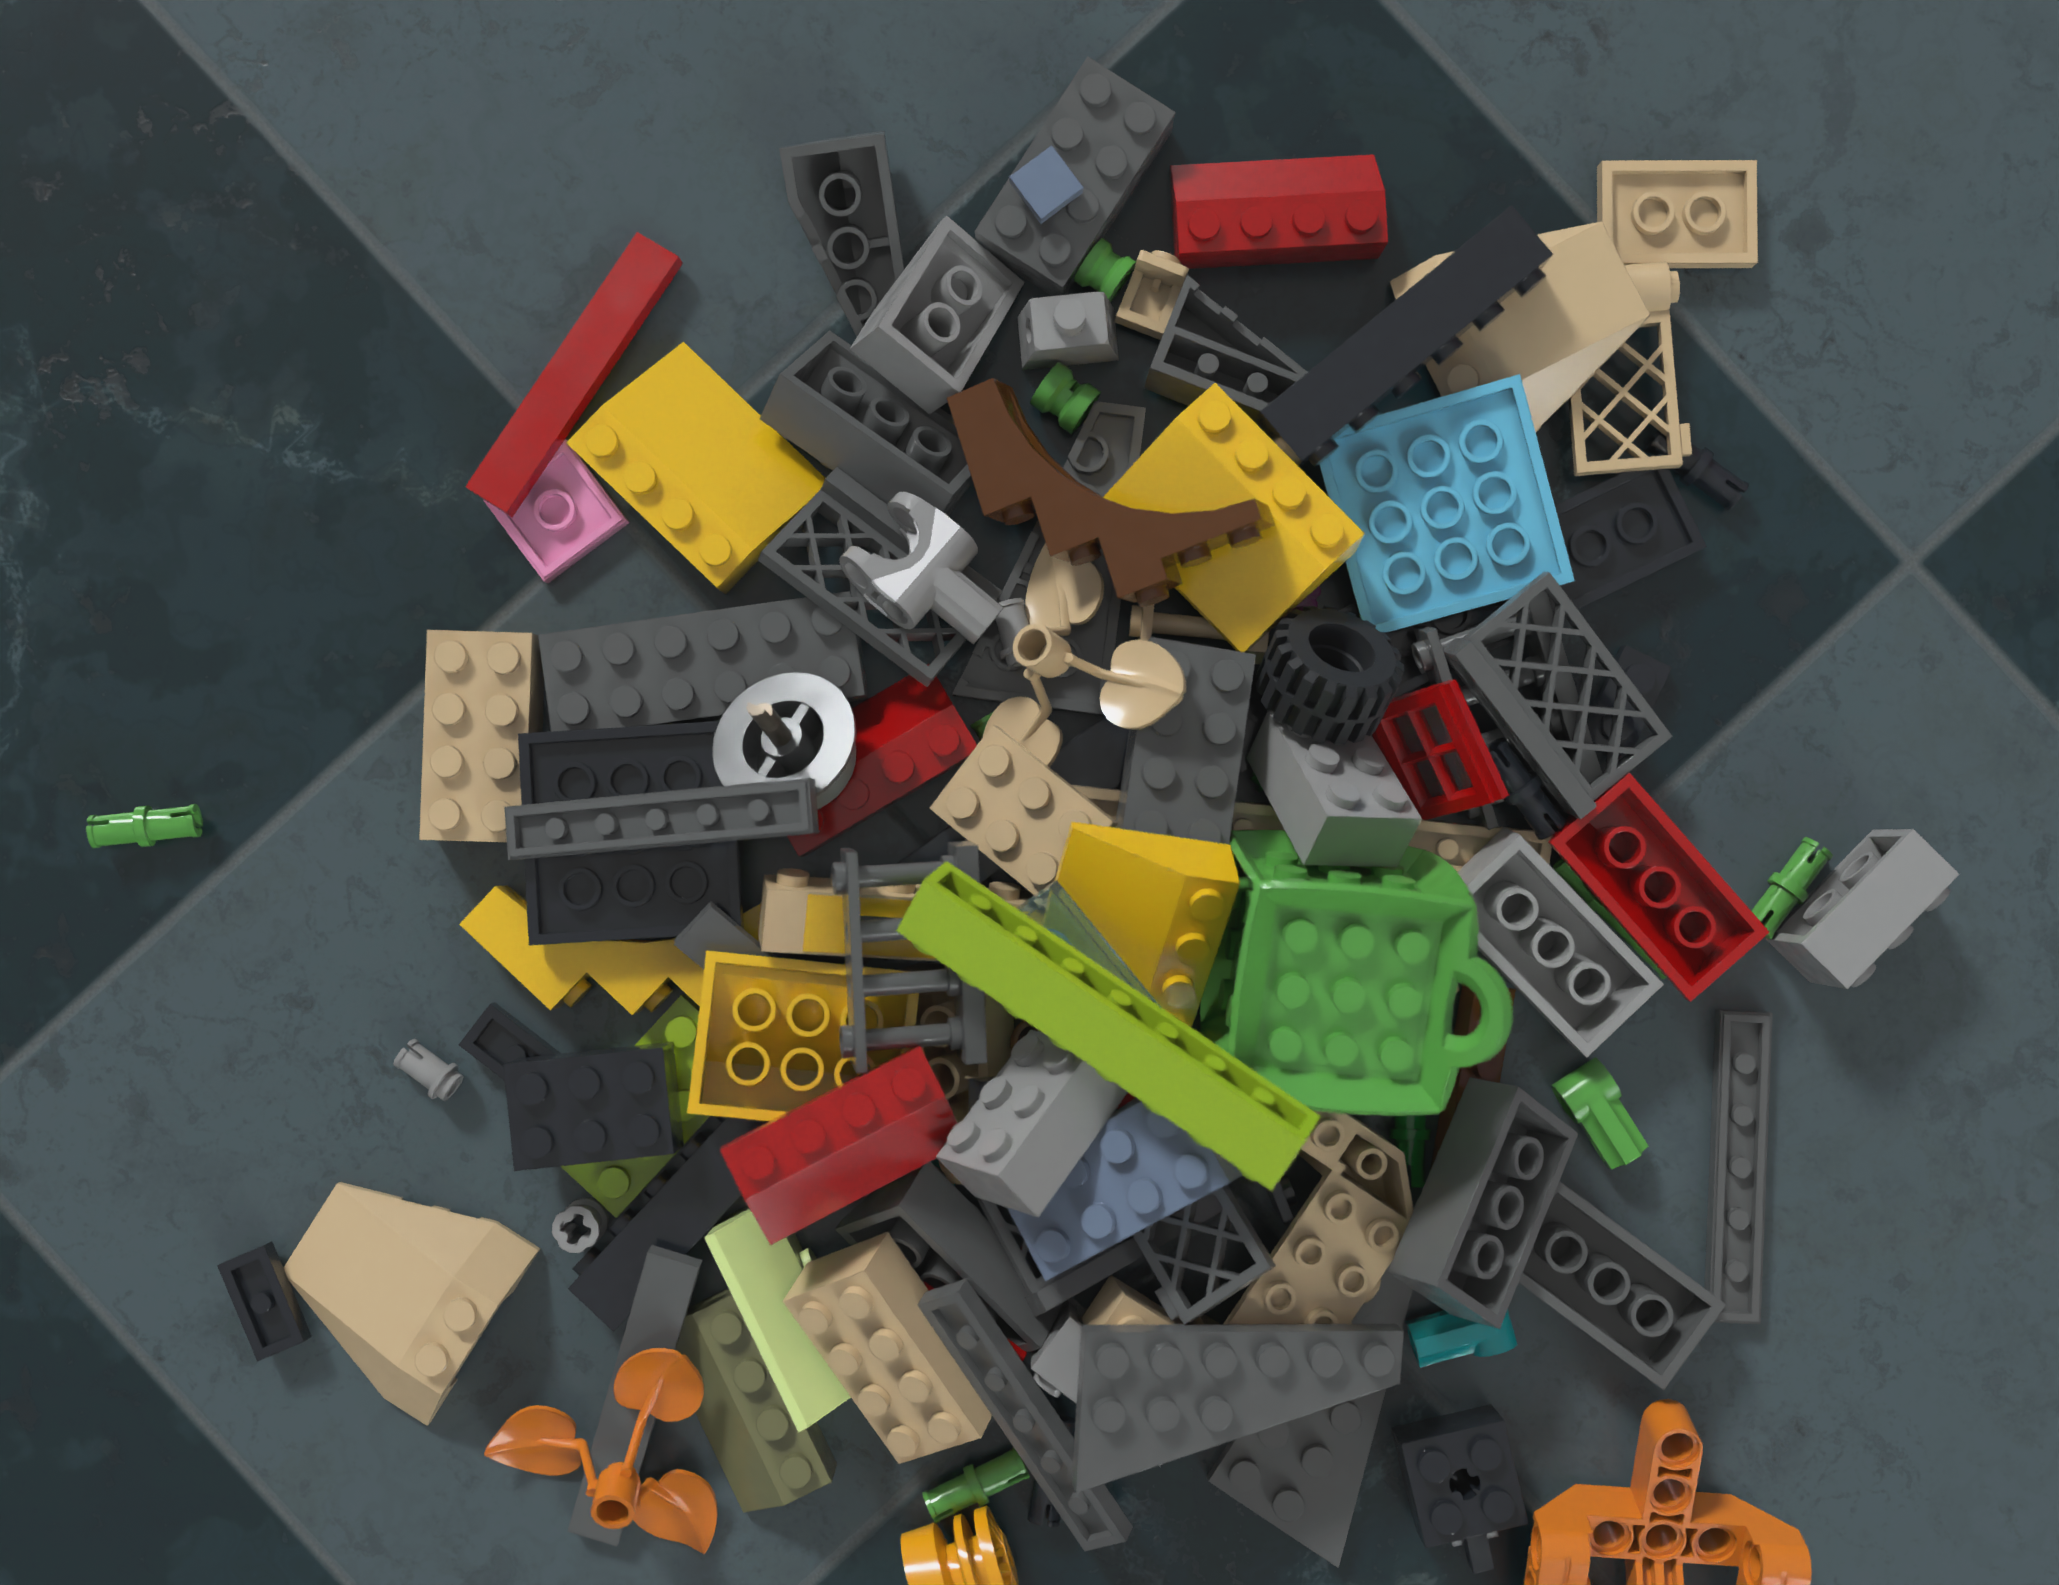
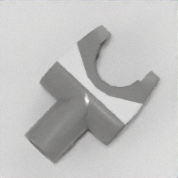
M898 492L888 503L887 509L894 521L901 527L899 530L907 539L909 555L892 560L882 558L875 553L871 555L857 546H850L840 557L841 568L860 593L898 626L905 629H913L931 609L974 645L1003 610L999 603L962 573L978 554V547L973 538L945 513L914 494Z

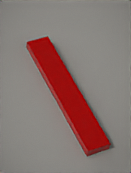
M638 232L634 235L465 487L510 517L515 515L682 266L683 262L679 256Z

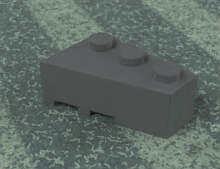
M1187 275L1150 366L1144 389L1189 406L1216 383L1260 427L1256 422L1260 411L1304 376L1307 371L1268 339L1263 337L1261 340L1237 320V314L1227 306L1224 308L1219 306L1199 289L1200 284Z

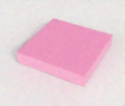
M567 439L564 440L513 517L483 500L542 580L547 584L630 523L583 459L566 443Z

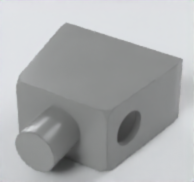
M1104 292L1033 298L1028 300L1017 317L1022 370L1054 367L1058 362L1068 366L1119 361L1114 308Z

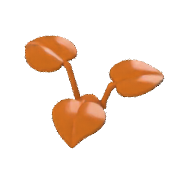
M667 1348L647 1349L631 1356L619 1368L613 1387L615 1400L626 1408L640 1410L624 1462L612 1463L600 1473L598 1479L587 1441L583 1438H575L577 1431L575 1421L565 1412L553 1407L535 1405L520 1409L511 1415L486 1446L484 1456L504 1465L541 1475L559 1476L569 1474L577 1470L582 1461L588 1483L586 1495L594 1497L591 1506V1516L597 1524L604 1528L620 1529L626 1527L634 1520L644 1531L662 1539L686 1544L702 1554L706 1553L711 1544L717 1524L718 1507L713 1488L703 1477L687 1470L675 1469L664 1474L659 1482L649 1477L641 1485L640 1477L633 1467L649 1414L666 1422L681 1421L692 1416L702 1403L704 1396L702 1376L685 1354H680L676 1350Z

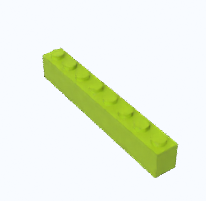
M948 861L923 880L896 930L910 940L917 950L926 955L933 956L955 971L963 982L984 991L1001 1003L1008 1013L1017 1018L1024 1019L1046 1034L1054 1045L1075 1054L1095 1068L1096 1072L1103 1079L1118 1084L1140 1099L1148 1110L1166 1117L1186 1131L1197 1144L1212 1149L1235 1165L1246 1178L1258 1181L1271 1191L1304 1145L1321 1117Z

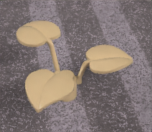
M1045 542L1033 567L1026 593L1025 612L1029 625L1018 632L1013 642L1014 657L1020 664L1027 667L1023 675L1031 681L1040 705L1028 697L1007 699L990 716L983 737L992 725L998 726L1050 767L1060 752L1063 734L1055 723L1047 719L1052 713V706L1041 682V676L1054 678L1063 674L1069 666H1072L1097 678L1107 680L1100 693V706L1109 721L1118 727L1136 730L1156 723L1181 702L1186 692L1184 672L1178 661L1167 650L1158 644L1145 640H1132L1119 645L1111 659V671L1102 669L1073 655L1070 645L1061 637L1070 635L1071 624L1081 625L1094 617L1103 600L1104 581L1098 568L1091 562L1072 566L1070 561L1066 562L1050 557Z

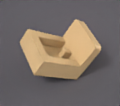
M1140 250L1135 269L1117 312L1115 323L1161 340L1189 269L1181 265L1180 260L1170 253L1159 250L1149 253Z

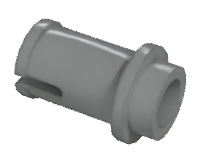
M1013 598L999 602L1003 610L996 617L1004 649L999 652L1000 658L1006 659L1009 668L1023 666L1014 657L1013 642L1018 632L1029 625L1024 608V600L1022 598Z
M417 1039L410 1040L407 1043V1047L410 1048L409 1051L403 1047L396 1056L393 1065L429 1090L427 1095L431 1099L439 1097L446 1101L455 1093L463 1081L464 1076L458 1072L459 1066L456 1063L448 1065L422 1046Z

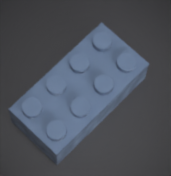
M1141 1101L1107 1120L1039 1217L1008 1208L1044 1280L1047 1281L1242 1176V1174L1231 1162L1212 1149L1197 1144L1186 1131L1166 1117L1151 1112Z

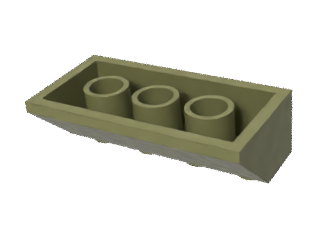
M729 1288L690 1306L676 1351L680 1354H685L702 1376L704 1396L700 1407L695 1413L743 1513L784 1506L831 1483L837 1462L818 1423L815 1422L810 1427L798 1432Z

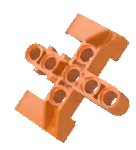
M1662 1399L1650 1404L1643 1413L1630 1487L1575 1484L1534 1512V1526L1531 1533V1544L1528 1548L1524 1585H1591L1588 1576L1590 1557L1625 1559L1626 1585H1684L1683 1563L1738 1566L1739 1571L1736 1585H1810L1812 1566L1808 1547L1799 1529L1732 1494L1696 1492L1703 1454L1702 1441L1685 1406L1676 1400Z

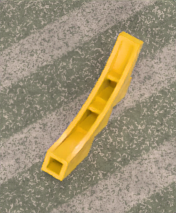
M508 885L495 886L459 924L550 1011L562 1007L564 1004H567L570 1008L577 1004L593 986L587 981L590 976L631 1015L641 1012L645 1007L651 1013L655 1011L673 991L667 985L670 980L700 1006L704 969L674 945L675 938L660 940L625 939L529 946L527 901ZM761 904L743 913L744 930L757 941H759Z

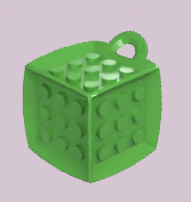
M1285 830L1231 831L1229 844L1231 845L1240 885L1201 998V1035L1313 1111L1393 1116L1427 1115L1442 1112L1452 1093L1459 1067L1472 1066L1496 1055L1508 1039L1513 1019L1512 1002L1503 979L1489 963L1477 957L1479 930L1477 906L1470 889L1462 877L1441 857L1427 850L1411 846L1407 847L1397 867L1303 865ZM1459 983L1468 986L1475 992L1482 1009L1479 1026L1474 1032L1466 1036L1451 1034L1453 1004Z

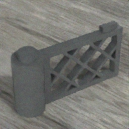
M1135 1097L1112 1113L1109 1119L1141 1102V1100ZM1227 1184L1210 1193L1216 1195L1222 1205L1219 1228L1194 1222L1198 1200L1185 1206L1183 1218L1168 1215L1159 1220L1182 1226L1176 1256L1160 1252L1154 1242L1157 1222L1133 1234L1134 1239L1162 1285L1161 1288L1155 1291L1169 1318L1175 1320L1180 1317L1184 1325L1193 1322L1276 1267ZM1231 1222L1237 1232L1229 1231ZM1192 1229L1217 1236L1211 1266L1187 1259ZM1227 1240L1243 1242L1256 1264L1241 1274L1222 1269ZM1167 1263L1174 1264L1173 1273ZM1185 1268L1210 1274L1205 1298L1193 1306L1181 1288ZM1220 1277L1230 1280L1229 1282L1218 1288Z

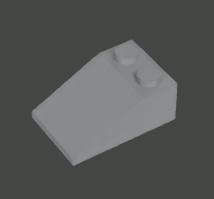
M946 216L940 221L874 309L850 347V350L927 413L931 414L948 402L947 397L962 391L1025 282Z

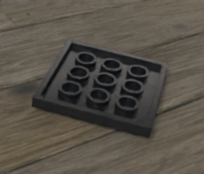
M720 721L518 734L521 805L723 786L715 771L712 756L713 740ZM739 840L524 859L529 946L678 936L710 901L744 929Z

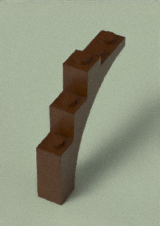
M991 378L947 397L983 515L1004 522L1005 525H1015L1035 516V509L1050 557L1066 562L1070 561L1072 566H1077L1101 557L1100 549H1102L1118 598L1134 603L1137 602L1139 607L1150 606L1169 598V589L1183 584L1177 568L1178 563H1180L1182 568L1199 565L1212 558L1211 550L1229 543L1232 549L1253 544L1262 539L1260 531L1275 526L1269 506L1255 498L1216 510L1183 513L1134 509L1107 500L1079 483L1049 455L1028 425L1011 386Z

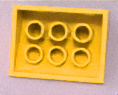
M684 342L604 403L566 442L725 595L758 562L761 551L819 492L826 479L784 437L760 420L761 415Z
M1216 383L1209 387L1171 422L1104 496L1107 500L1130 508L1166 513L1216 510L1254 498L1269 506L1275 526L1260 531L1262 539L1235 549H1232L1229 543L1211 550L1212 558L1192 567L1182 568L1180 563L1177 564L1183 584L1175 588L1236 651L1244 653L1252 648L1282 618L1357 551L1365 534Z
M1071 822L1042 926L1192 1028L1240 885L1231 845Z
M706 950L687 1113L771 1121L862 1074L856 1073L850 1064V1058L842 1059L840 1052L839 1028L842 1025H848L846 965ZM863 967V975L912 972ZM919 993L864 997L866 1029L916 1026ZM911 1048L867 1051V1068L870 1070Z

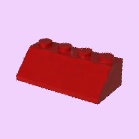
M1374 155L1170 165L1174 256L1180 260L1181 265L1186 266L1188 269L1378 259L1388 243L1385 188Z
M908 675L852 708L856 721V763L854 771L841 793L827 805L817 810L819 833L787 836L799 857L809 855L966 761L977 744L937 676L926 687L914 677Z
M1627 773L1594 800L1597 807L1582 819L1569 815L1564 826L1556 831L1548 843L1682 996L1691 1002L1770 932L1630 773Z
M917 1046L868 1070V1073H862L723 1145L720 1151L748 1207L770 1245L936 1159L937 1154L946 1144L950 1131L958 1123L921 1047Z

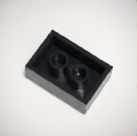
M673 1042L517 1058L503 1064L514 1171L675 1154L684 1146Z

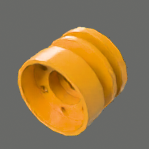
M984 1506L974 1510L975 1536L963 1514L954 1516L953 1533L955 1542L950 1544L947 1543L941 1529L935 1523L902 1533L900 1539L901 1553L908 1585H1019L1017 1570L1005 1534L997 1525L990 1508Z

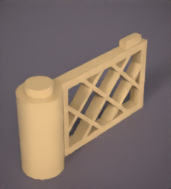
M1666 261L1625 265L1650 314V317L1639 328L1657 326L1659 347L1646 360L1624 342L1618 350L1640 367L1630 381L1622 388L1598 368L1568 400L1574 476L1680 468L1683 465L1682 457L1692 454L1690 424H1679L1670 321L1671 303H1677L1679 300L1680 281L1678 272L1670 271ZM1658 356L1660 357L1661 371L1652 365ZM1644 372L1662 385L1663 399L1652 411L1628 392ZM1592 376L1616 395L1600 415H1597L1586 406L1581 399V389ZM1620 400L1644 418V421L1628 439L1603 420ZM1663 406L1665 422L1656 415ZM1583 416L1592 423L1585 432ZM1650 423L1666 436L1668 455L1648 457L1632 442ZM1596 427L1621 446L1610 460L1587 462L1585 440ZM1624 451H1627L1634 457L1618 459Z

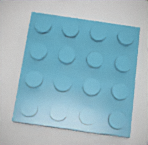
M1520 374L1378 415L1358 433H1355L1349 427L1334 439L1339 445L1338 449L1320 463L1328 497L1365 533L1357 551L1346 560L1361 619L1364 621L1368 620L1376 626L1375 629L1379 632L1387 633L1511 599L1544 571L1550 572L1559 585L1575 581Z

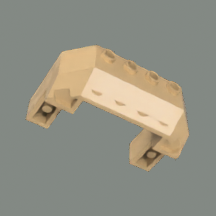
M1314 1111L1321 1117L1297 1154L1322 1175V1178L1271 1252L1270 1257L1276 1267L1249 1285L1224 1324H1351L1361 1306L1369 1302L1378 1292L1381 1277L1392 1262L1414 1211L1404 1152L1351 1114ZM1112 1275L1109 1276L1081 1318L1085 1325L1184 1324L1179 1317L1171 1320L1163 1307ZM1203 1314L1189 1324L1219 1323Z

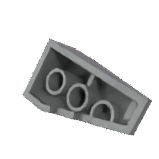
M885 131L830 138L779 148L788 203L805 232L812 250L831 283L856 336H858L874 309L905 269Z

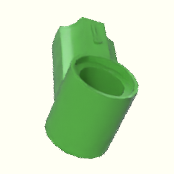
M1596 1057L1551 1085V1089L1564 1111L1574 1123L1580 1124L1607 1168L1612 1170L1619 1166L1627 1165L1640 1157L1642 1152L1649 1147L1619 1100L1622 1094L1609 1071Z

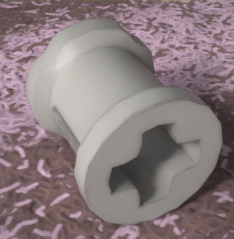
M580 1198L573 1201L555 1217L552 1224V1235L557 1240L559 1247L569 1253H580L595 1244L608 1228L609 1216L606 1208L593 1198ZM579 1214L584 1216L583 1225L590 1228L583 1236L578 1234V1225L571 1222Z

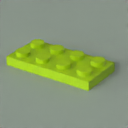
M682 994L634 1046L664 1042L674 1043L685 1145L709 1119L710 1115L687 1113L699 1007L685 994ZM676 1153L560 1167L617 1218Z

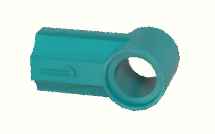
M1445 1310L1405 1321L1410 1345L1420 1368L1468 1354L1476 1357L1498 1355L1518 1345L1508 1310L1500 1329L1451 1315Z

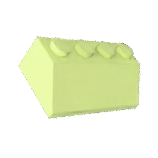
M748 1205L719 1219L704 1238L798 1432H800L851 1398L783 1303L784 1298L806 1264L817 1258L810 1248L802 1249L795 1233L770 1245Z

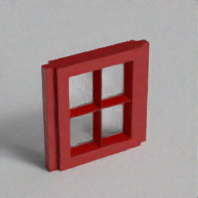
M1456 679L1392 698L1380 724L1372 735L1423 820L1491 804L1509 795Z

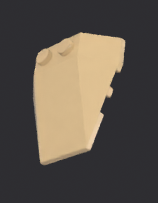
M1602 221L1537 234L1553 253V256L1542 268L1543 272L1547 275L1546 278L1522 298L1514 291L1500 304L1505 311L1482 331H1479L1473 325L1458 337L1464 345L1445 362L1438 366L1432 359L1425 364L1442 397L1520 374L1534 429L1537 432L1575 394L1577 389L1650 317ZM1454 252L1435 255L1391 280L1390 284L1395 298H1399Z
M339 1182L332 1190L283 1268L290 1283L382 1397L428 1426L458 1380L455 1378L456 1374L502 1302L513 1293L541 1248L496 1220L483 1217L478 1219L450 1212V1209L435 1205L429 1207L405 1201L403 1197Z

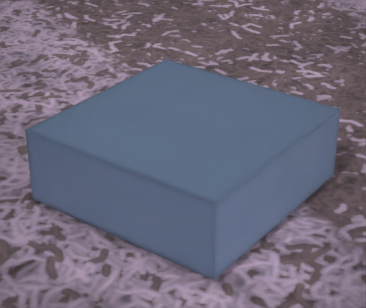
M1052 145L1009 177L1010 184L1040 224L1083 193V186Z

